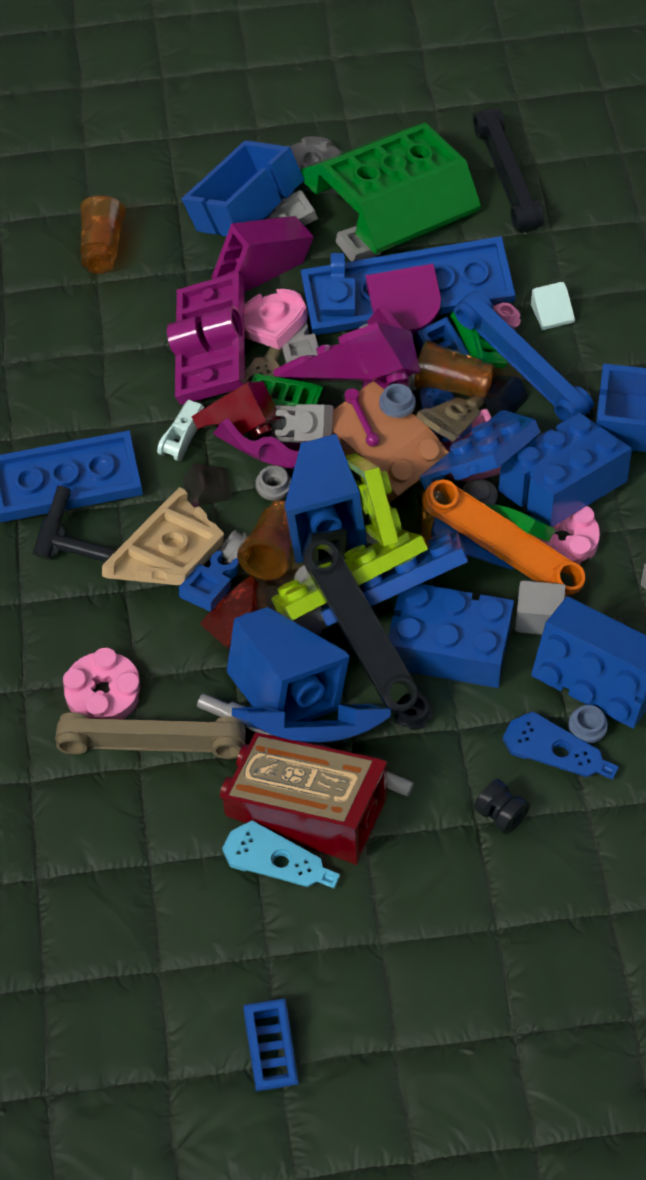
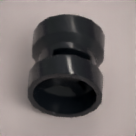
M498 778L481 792L474 804V809L484 818L491 817L495 821V827L507 835L525 818L530 809V804L521 796H513L509 792V787Z

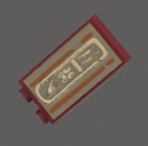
M255 732L250 744H244L240 749L236 761L238 768L234 776H228L222 785L220 799H223L225 816L243 823H248L252 820L283 838L357 865L387 800V761Z

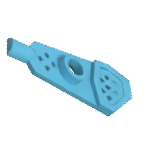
M252 820L232 830L222 847L229 866L245 872L248 870L305 887L319 882L333 889L336 887L340 874L323 868L321 858ZM284 856L289 860V863L285 867H277L274 864L275 858Z

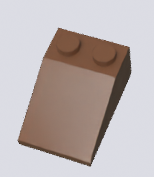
M372 381L359 391L358 402L373 433L378 434L380 437L379 444L375 447H370L366 444L365 439L367 435L352 404L346 401L333 410L332 435L337 434L345 455L356 453L378 466L381 472L386 471L392 493L386 494L390 504L420 481L419 476L449 452L432 430L413 413L402 418H393L384 414L379 407V398L384 389Z

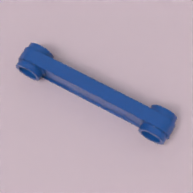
M475 290L458 303L454 308V314L461 325L470 330L474 328L554 406V411L562 422L579 412L584 416L590 413L594 406L590 395L578 386L573 387L493 310L490 299L484 293Z

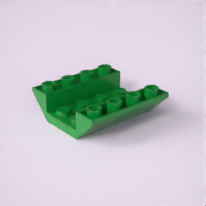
M426 122L401 129L300 169L304 178L303 182L315 194L333 188L359 214L355 234L375 255L480 211L481 208L466 160Z

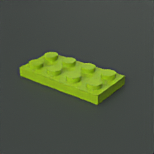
M356 453L345 455L360 493L365 531L383 546L399 542L396 531L401 530V523L396 508L391 509L386 494L392 493L386 471L381 472L378 466Z
M402 529L396 531L399 542L387 546L377 542L367 548L365 545L357 546L344 554L346 558L344 561L357 584L361 585L428 550L422 536ZM331 562L322 564L318 567H328L331 565ZM311 577L300 583L296 579L278 588L279 594L271 598L276 610L292 621L326 603Z

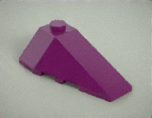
M380 322L338 337L339 344L331 346L322 345L316 348L317 356H300L273 370L275 377L296 381H374L387 383L388 386L406 383L409 381L408 376L420 372L411 331Z

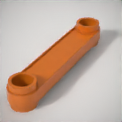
M437 480L432 482L425 490L423 506L430 515L440 519L532 580L564 584L560 578V573L568 574L572 579L573 586H565V597L575 595L583 587L585 572L578 563L571 561L533 535L526 533L516 524L455 486L451 481ZM433 492L444 494L448 504L438 503L433 496Z

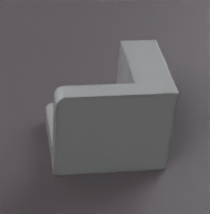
M521 581L515 631L542 635L546 621L565 598L566 585Z

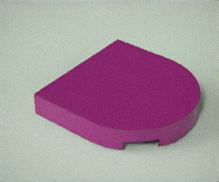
M433 264L366 275V285L372 312L374 313L381 305H385L401 327L411 331L412 335H416L417 331L429 326L439 314L441 296Z

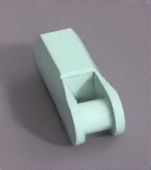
M191 400L185 402L170 428L161 437L157 448L158 454L165 455L167 453L173 455L174 460L179 462L183 459L192 438L198 430L191 416L204 409L202 404Z

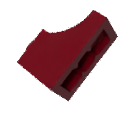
M263 381L247 382L191 416L197 429L215 427L228 418L244 437L252 436L253 440L272 432L271 425L282 419L281 416H276L277 408Z

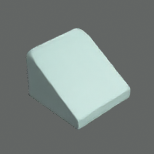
M564 282L532 290L531 307L542 330L575 322L570 298Z

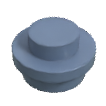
M391 384L380 395L379 407L387 416L402 418L414 411L416 400L412 391L406 385Z
M581 706L569 718L570 733L586 743L598 742L607 733L608 720L605 714L596 706Z

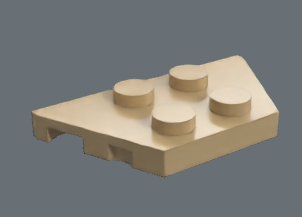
M179 487L102 565V576L110 579L181 585L198 564L204 565L211 558L212 554L223 545L224 533L215 523L208 520L207 514L200 506L194 508L187 500L188 493Z

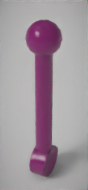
M354 388L346 390L345 401L352 404L367 435L365 439L366 444L370 447L377 446L380 442V437L378 434L373 433L358 402V390Z

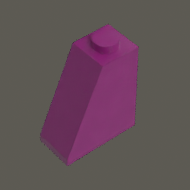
M296 216L233 223L229 228L212 274V279L239 272L244 279L245 293L303 264L314 236Z

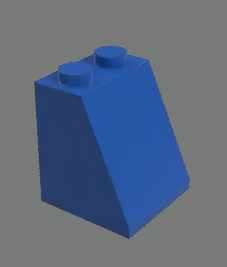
M337 434L300 444L285 502V512L296 564L304 560L303 549L310 533L346 529V550L360 545H367L360 493Z
M266 607L234 618L227 673L252 707H271L285 712V722L310 721L338 710L350 656L341 648Z

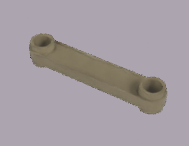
M70 712L60 716V721L57 723L55 741L59 751L72 755L82 754L87 749L208 752L220 758L235 759L238 757L242 746L246 744L247 731L245 724L235 717H221L215 720V722L89 719L84 714Z

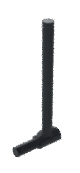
M58 485L47 519H43L32 554L43 559L52 560V558L60 554V551H65L106 562L117 550L66 537L61 520L71 489Z

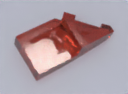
M251 576L245 579L228 593L212 612H209L199 623L229 649L234 618L258 610L256 604L258 582Z

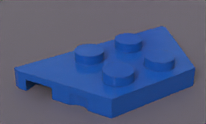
M502 410L489 421L475 426L471 430L472 434L469 437L451 445V451L419 476L424 490L432 482L442 480L450 473H452L454 480L457 481L477 473L499 468L541 433L536 420Z

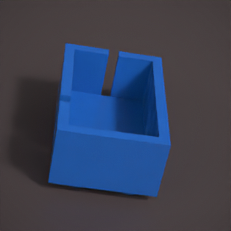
M245 140L181 199L196 231L214 235L220 234L227 237L231 224L263 220L271 215L274 208L282 202L281 199L291 196L294 193V189L304 181V178L291 147Z
M603 363L596 424L630 446L632 451L646 452V368Z
M579 412L558 424L556 431L550 429L532 439L503 463L500 468L498 491L520 507L527 505L528 513L553 527L626 483L632 448Z
M418 584L398 594L395 616L393 615L388 637L408 672L499 688L512 626L514 600L480 595L479 601L472 600L473 593Z
M566 596L545 623L531 676L559 691H562L564 687L569 689V696L586 705L598 707L607 716L634 729L646 712V635Z

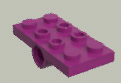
M239 272L177 289L176 322L168 324L167 338L170 348L175 355V398L180 405L185 404L187 400L197 401L230 392L245 384L244 279Z

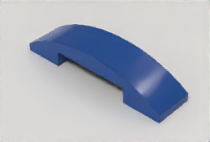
M373 703L338 704V720L285 722V712L271 707L232 708V716L252 728L280 738L300 742H330L353 737L374 728L391 716V710Z

